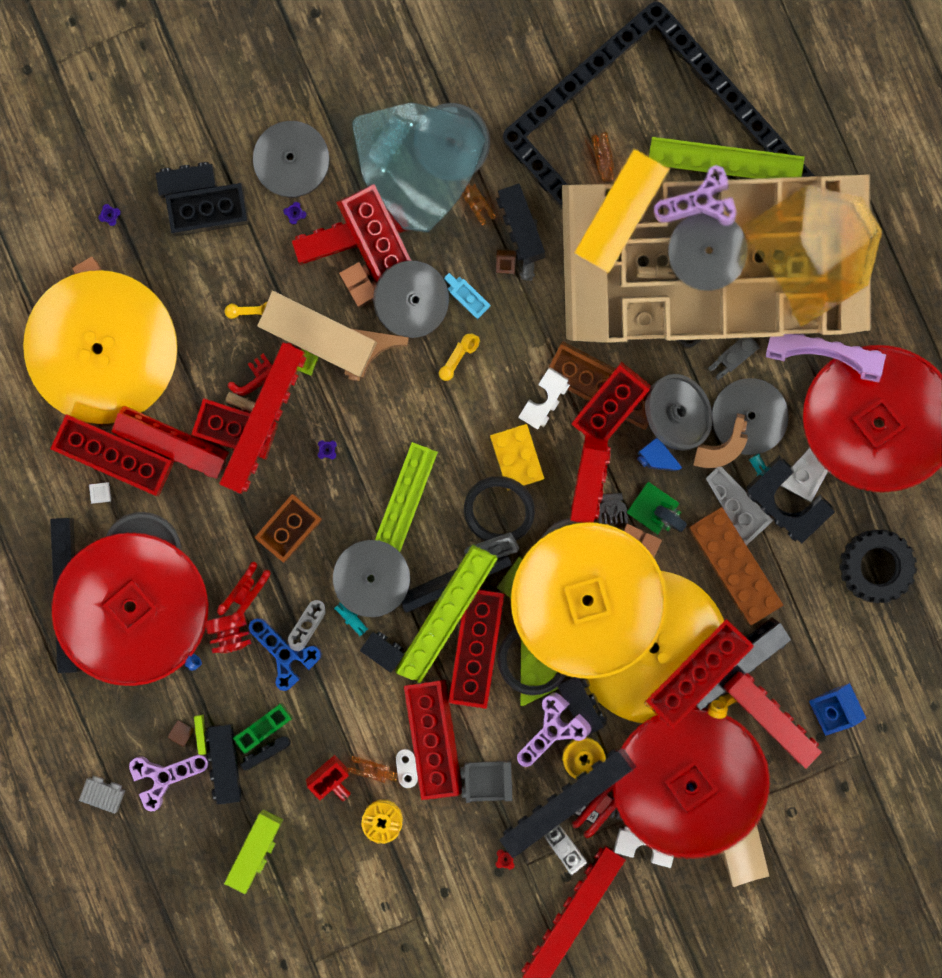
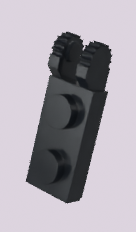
M286 736L276 739L273 746L268 744L260 749L261 753L254 756V754L245 757L243 759L244 763L240 765L245 771L254 768L290 746L291 739Z

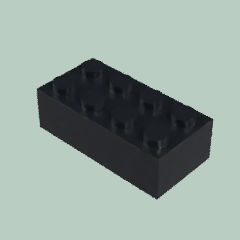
M241 183L165 195L170 229L174 237L249 224L244 187Z

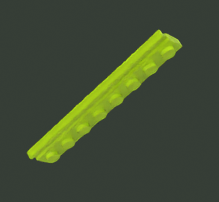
M652 137L649 158L668 168L708 173L711 167L719 166L729 176L752 179L802 177L804 156Z
M413 442L411 443L375 540L388 543L401 552L438 454L437 451ZM370 575L367 579L369 582H373L375 577Z
M474 545L471 546L395 669L396 674L421 683L497 561L496 555H492Z

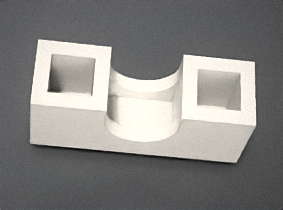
M549 367L539 383V386L543 387L548 393L547 401L537 404L529 400L518 418L536 429H539L540 426L544 427L549 420L547 414L550 409L554 411L560 402L557 400L560 393L564 395L570 386L567 384L569 379Z
M625 826L624 829L619 828L614 852L633 858L635 850L645 844ZM652 849L651 862L671 868L674 857Z

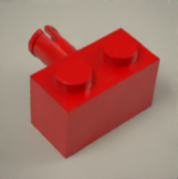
M333 755L306 779L307 788L319 800L323 799L331 791L341 801H345L344 797L348 798L351 794L341 784L349 776L348 769L336 755Z

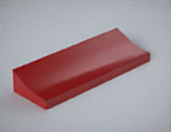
M375 184L336 202L376 284L380 276L392 265L403 261H411Z
M726 619L661 684L644 704L674 729L754 648V645Z
M446 679L405 685L404 692L421 800L458 796L462 794V782Z

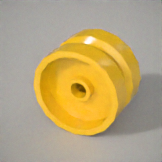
M586 737L582 741L572 739L565 746L562 756L566 771L575 779L584 771L587 773L592 771L593 768L591 766L600 759L602 762L606 760L602 747L596 740L590 737ZM585 754L587 756V760L581 761L580 756H583Z

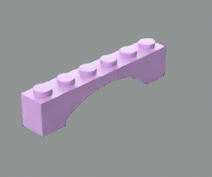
M784 334V336L770 337L766 352L767 358L785 361L787 357L800 354H816L831 357L855 369L861 375L860 379L878 383L880 382L886 357L885 354L877 350L867 351L859 346H845L841 342H827L819 337H806L804 334Z

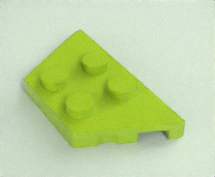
M521 639V683L528 686H539L549 682L556 675L557 671L539 661L528 650ZM557 686L552 691L541 695L521 693L520 706H524L559 688Z

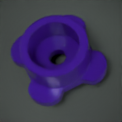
M294 202L293 205L284 209V215L288 216L289 222L293 225L298 220L306 217V212L302 211L299 202Z
M105 204L98 218L101 222L105 221L110 226H114L121 212L118 208L114 209L109 204Z
M321 440L318 442L319 453L317 455L320 459L330 458L333 460L336 458L335 447L337 443L335 441L325 442Z

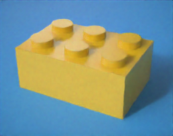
M527 424L490 435L502 476L512 478L523 486L544 480Z

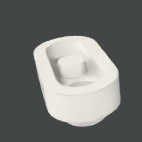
M403 749L396 756L398 779L403 787L411 788L418 781L415 756L411 750ZM403 756H407L409 758V761L407 763H404L402 761ZM406 775L412 777L410 782L405 781L404 777Z

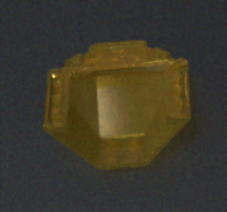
M806 185L740 227L749 244H752L785 293L792 308L791 312L800 327L808 324L869 285L882 233L881 228L862 197Z

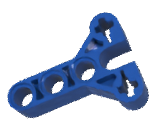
M257 618L249 624L251 634L276 658L278 677L275 683L277 688L282 691L290 689L301 679L291 669L293 660H299L310 670L321 658L322 653L317 646H309L300 651L292 650L289 644L264 619ZM257 621L263 624L261 632H256L253 628L254 623ZM270 635L276 637L277 642L274 646H270L267 643V638ZM282 649H287L290 652L289 659L284 660L281 658L280 652ZM315 650L317 652L315 654L317 658H311L305 662V660L309 656L308 651ZM292 675L288 680L289 686H282L281 677L285 679Z

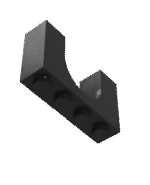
M779 455L746 486L747 496L753 502L758 501L762 505L760 507L762 511L767 515L771 514L775 518L774 522L780 528L785 527L789 531L787 534L795 542L798 540L802 544L835 513V510L821 494L800 512L789 513L780 509L774 500L775 493L794 473V470Z

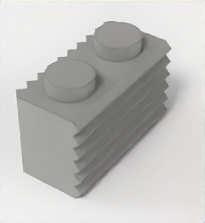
M94 775L92 778H87L79 801L114 814L117 813L125 790L121 789L122 785L111 782V784L104 783L103 778Z

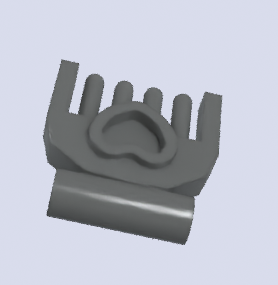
M622 493L603 494L601 502L604 503L600 505L599 524H602V513L605 525H607V514L609 515V524H612V517H614V523L617 524L618 513L620 523L622 524V511H624V522L628 523L627 508L621 502L623 500Z

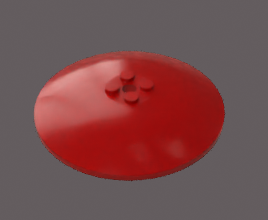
M885 345L861 347L863 350H877L886 355L879 383L860 379L861 375L851 366L837 359L831 360L813 379L806 394L803 407L805 436L812 453L820 464L842 482L873 492H894L908 489L934 475L942 467V374L929 361L911 351ZM875 420H882L884 426L878 428L873 422Z
M119 533L103 537L87 545L66 565L57 581L53 594V627L65 654L86 674L114 685H143L158 681L172 674L186 662L189 655L192 656L196 651L206 629L205 621L208 620V596L198 569L190 558L175 545L149 534ZM129 601L134 602L135 609L127 611L124 605Z
M695 707L672 729L658 715H655L638 726L622 746L637 767L613 784L614 800L618 812L634 836L648 847L660 853L687 859L709 857L722 853L746 838L758 824L764 813L770 788L769 770L765 755L754 736L742 724L729 716L721 719L713 718L708 714V709L703 708L699 710ZM689 783H695L697 789L695 791H688L686 786Z

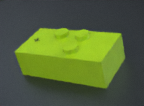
M264 809L259 813L224 884L246 894L257 872L261 873L267 862L264 859L267 852L271 854L276 844L273 840L283 819Z

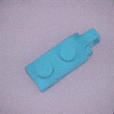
M450 273L444 277V280L450 285L448 288L450 294L477 320L491 306L464 279L458 277L456 280Z

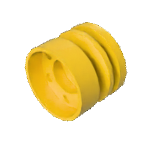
M386 799L372 802L366 808L362 817L364 834L369 840L376 843H387L394 840L399 835L403 825L401 809L396 803ZM379 818L387 820L384 827L383 825H378Z

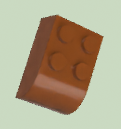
M292 494L254 538L285 563L323 519L297 496Z

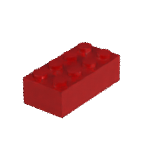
M621 361L573 419L571 424L587 437L608 440L647 394L651 385Z
M203 398L191 435L235 449L250 417V413ZM274 422L273 428H275L271 439L267 438L265 442L267 449L263 457L259 456V458L267 460L278 427L277 422Z
M587 436L584 438L571 506L570 521L594 523V519L599 517L600 501H602L603 486L607 477V465L605 464L609 465L611 447H608V440Z

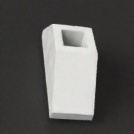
M560 825L544 836L571 875L587 863L584 856Z

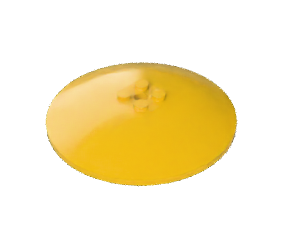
M104 270L87 271L71 275L48 289L38 300L28 318L23 343L24 358L29 376L43 398L61 413L68 414L87 423L95 424L115 423L117 414L123 406L142 413L154 404L163 394L172 378L178 350L173 321L157 295L132 277ZM95 343H99L103 347V351L100 354H96L93 351Z
M599 523L568 525L549 533L539 540L520 563L515 574L511 592L514 624L528 650L549 668L561 674L577 678L593 679L611 676L624 671L638 662L650 650L658 638L665 620L667 607L664 578L651 553L641 542L627 532ZM585 595H590L593 598L591 606H585L582 603Z
M661 571L666 587L667 607L662 629L655 641L659 646L656 653L648 651L638 662L622 672L607 677L588 679L591 693L596 695L598 702L621 718L637 723H644L646 720L657 715L644 702L724 622L715 602L702 588L682 576ZM592 598V600L590 601V603H589L587 606H591V605H592V603H593V598Z

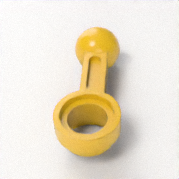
M268 301L258 307H238L235 304H229L225 307L224 312L229 319H235L239 315H263Z
M473 333L466 334L462 338L461 343L458 342L446 365L439 370V377L442 380H451L454 376V370L465 352L473 353L478 348L480 339L477 335Z
M729 693L721 696L719 700H714L709 704L708 714L713 718H724L727 716L728 706L737 701Z

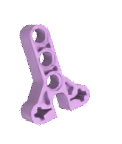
M713 166L708 170L706 180L697 191L658 202L654 208L656 219L659 222L666 223L703 213L718 219L722 225H731L736 216L733 199L728 198L716 201L712 197L717 192L728 190V181L724 169L719 166ZM714 174H717L719 177V185L717 180L713 178ZM703 197L707 199V203L704 205L698 204V198ZM680 203H686L688 208L680 210L677 206ZM724 207L727 213L730 214L729 218H726V216L723 215ZM661 208H666L669 210V213L667 215H660L658 211Z
M551 693L544 698L542 702L543 709L545 710L543 728L519 752L517 760L520 765L524 767L532 765L556 740L573 738L576 741H582L589 735L591 731L590 724L580 714L570 723L562 722L560 714L569 703L560 694ZM552 700L556 702L553 706L550 704ZM550 726L556 727L557 734H553L550 731ZM580 727L583 729L581 733L578 732ZM537 739H541L544 742V747H540L537 744ZM524 752L529 753L532 759L527 760L524 757Z
M197 754L164 767L149 762L143 756H139L130 762L129 768L134 781L144 777L153 779L154 787L141 792L139 796L146 810L155 811L161 807L163 803L162 797L170 784L203 772L209 767L210 762L207 755ZM197 758H202L205 761L203 768L196 766ZM138 762L144 765L141 769L135 767ZM179 765H184L187 768L185 775H181L178 772ZM161 772H166L169 775L167 782L160 779ZM151 797L153 800H157L155 806L154 804H149Z

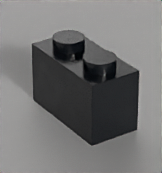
M373 631L360 649V652L391 673L405 654L402 652L404 648L396 642L393 644L386 640L388 637L382 632L378 631L375 633Z

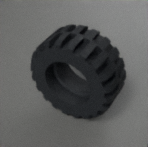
M888 530L865 531L852 538L850 543H847L845 551L840 557L842 563L839 564V569L842 570V581H845L846 588L853 592L854 596L867 602L887 603L900 598V595L905 594L909 590V585H912L914 582L913 576L917 573V568H915L917 560L916 557H913L912 552L914 551L912 547L908 546L907 541L904 538H900L899 534L889 532ZM874 548L888 551L895 562V571L892 578L880 585L868 582L861 572L863 556Z

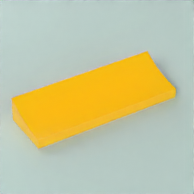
M633 149L574 253L609 273L664 180L669 168Z

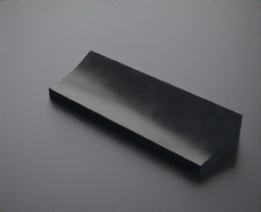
M506 555L498 558L488 575L512 565L509 557ZM457 569L408 590L406 597L402 601L405 613L440 598Z

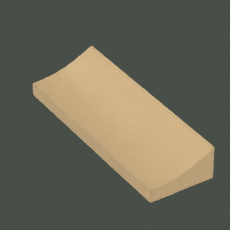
M273 290L257 327L361 377L377 345L376 341Z
M756 825L746 838L723 852L730 882L733 887L769 877Z

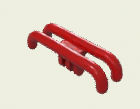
M264 353L260 355L264 361L262 364L258 358L254 359L258 365L256 368L253 363H248V366L257 378L243 387H238L234 382L228 383V388L234 394L239 396L248 395L265 383L272 365Z
M256 562L250 563L242 578L223 604L218 607V614L223 615L233 602L240 605L231 616L232 623H237L270 576V571L264 570L251 590L254 584V580L251 577L257 568Z
M613 785L594 798L579 817L572 821V827L578 828L594 810L600 814L590 828L584 831L583 836L585 838L593 836L617 808L615 800L609 794Z

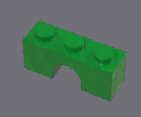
M281 703L233 739L245 754L292 720L293 717L284 704Z

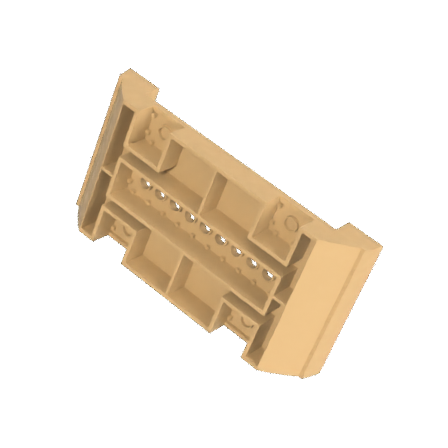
M870 174L727 180L728 190L717 192L712 197L716 201L728 198L733 199L736 210L734 221L740 226L745 235L748 254L746 264L740 275L729 285L711 291L694 289L683 283L677 276L675 280L658 279V281H655V279L637 278L636 274L637 268L641 267L637 262L640 256L648 258V264L644 267H655L658 265L657 258L660 255H665L668 262L665 266L659 267L671 268L668 257L669 241L675 228L687 218L684 217L666 223L659 222L655 217V205L662 200L695 192L704 181L662 182L609 273L575 254L574 251L613 184L562 185L566 339L589 342H627V340L665 338L666 340L748 338L784 336V334L802 333L833 335L871 330ZM703 197L698 198L697 203L704 205L707 203V199ZM680 203L677 207L680 210H685L688 208V205ZM724 207L723 214L730 217V214L727 213ZM661 208L658 213L660 215H667L669 210ZM707 247L705 251L707 254H711L713 250H711V247ZM797 250L802 251L803 256H809L808 277H787V271L776 272L774 270V265L779 263L774 260V253L777 251H782L784 254L781 263H787V258L793 256ZM761 251L764 253L765 258L762 262L757 263L754 260V255Z

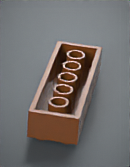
M719 507L687 527L748 625L755 624L783 606L780 598L723 507Z

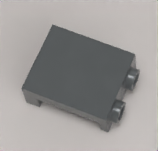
M511 761L465 762V767H461V779H465V787H462V798H466V803L473 801H513Z

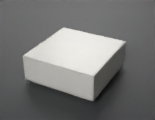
M108 482L89 485L91 504L111 502L110 485Z

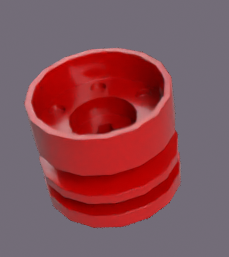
M245 614L237 623L231 622L232 615L205 621L207 634H217V638L209 641L210 644L219 642L220 646L212 648V654H225L241 650L245 646L252 644L251 639L242 641L241 638L242 636L249 635V632H240L239 630L240 627L247 624Z

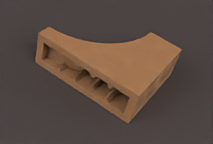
M352 329L376 341L377 345L361 377L346 370L345 376H349L348 380L360 381V378L365 379L366 371L376 356L393 347H408L409 337Z

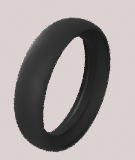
M492 476L476 483L468 492L464 502V516L471 531L484 541L504 535L492 533L484 529L477 522L473 512V503L478 494L487 488L499 486L517 493L525 505L526 515L523 523L518 529L511 532L516 541L522 538L531 528L535 516V506L529 491L518 481L504 476Z
M514 629L505 637L499 648L498 667L501 676L511 688L522 694L541 695L552 691L563 681L566 676L565 674L557 672L549 682L543 685L528 686L517 681L510 673L507 666V652L511 644L520 637L517 629Z

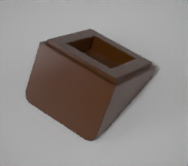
M497 250L496 273L515 274V251Z
M178 720L167 738L185 747L195 729Z

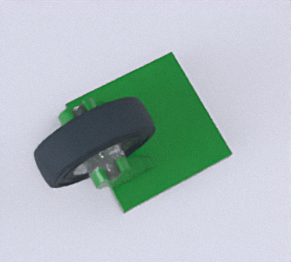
M647 482L627 511L628 515L657 535L662 529L669 531L672 527L682 532L687 526L686 522L679 518L682 512L676 509L680 503L650 482Z

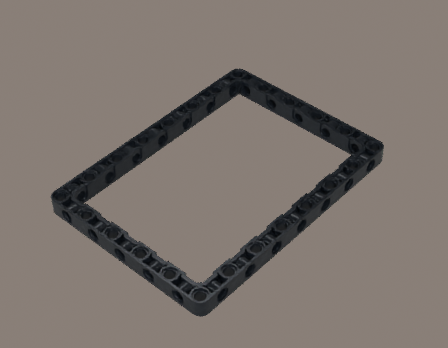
M658 1L650 3L506 128L503 133V143L563 211L562 199L557 196V193L562 191V185L568 184L527 137L536 128L539 129L550 120L565 103L568 104L580 94L594 78L596 80L611 67L620 55L626 54L641 41L642 37L650 29H657L679 58H683L691 67V71L705 87L708 86L715 94L717 101L724 109L738 120L741 128L755 144L758 143L765 152H784L788 155L796 154L664 4ZM656 9L661 15L654 17L651 11ZM628 34L632 37V40L626 42L622 39V36ZM683 38L686 44L678 45L676 39ZM600 59L603 61V66L597 67L593 61ZM707 66L710 68L711 73L704 74L701 68ZM572 84L575 90L568 92L565 90V85ZM726 96H735L736 102H729ZM538 109H544L546 111V115L543 117H539L536 114V111ZM752 124H759L761 126V130L754 131L752 129ZM515 134L518 139L515 142H510L507 136ZM535 162H539L543 168L537 171L533 169L532 165ZM803 164L802 177H816ZM777 251L774 253V259L781 262L784 254L782 251ZM795 251L793 256H798L802 251ZM694 339L692 343H686L685 340L676 341L683 348L689 349L702 339Z

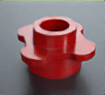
M499 849L497 851L498 861L496 862V867L513 869L514 858L507 851Z

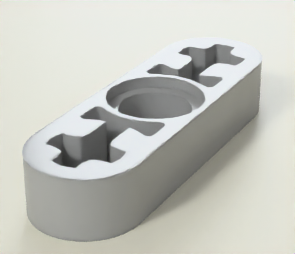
M314 600L305 609L288 637L289 646L292 650L300 651L305 648L325 615L326 611L323 602ZM318 607H320V612H319V611H316V613L314 614V619H313V618H312L313 613H314V612H313V608H314V609H317ZM306 621L312 623V627L308 630L301 627ZM300 633H301V634H302L301 637H300L301 643L297 642L296 644H294V640H293V639L297 640V639L299 638V636H300Z

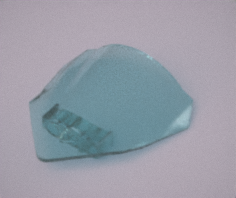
M411 102L356 117L353 121V131L364 182L368 186L375 184L386 209L403 229L429 232L458 201L478 165L486 138L474 120L470 117Z

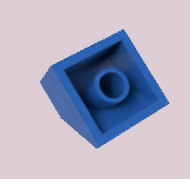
M658 438L654 439L637 453L639 456L637 460L643 467L647 466L649 469L675 472L682 468Z
M850 683L834 688L809 701L825 736L854 727L866 719Z

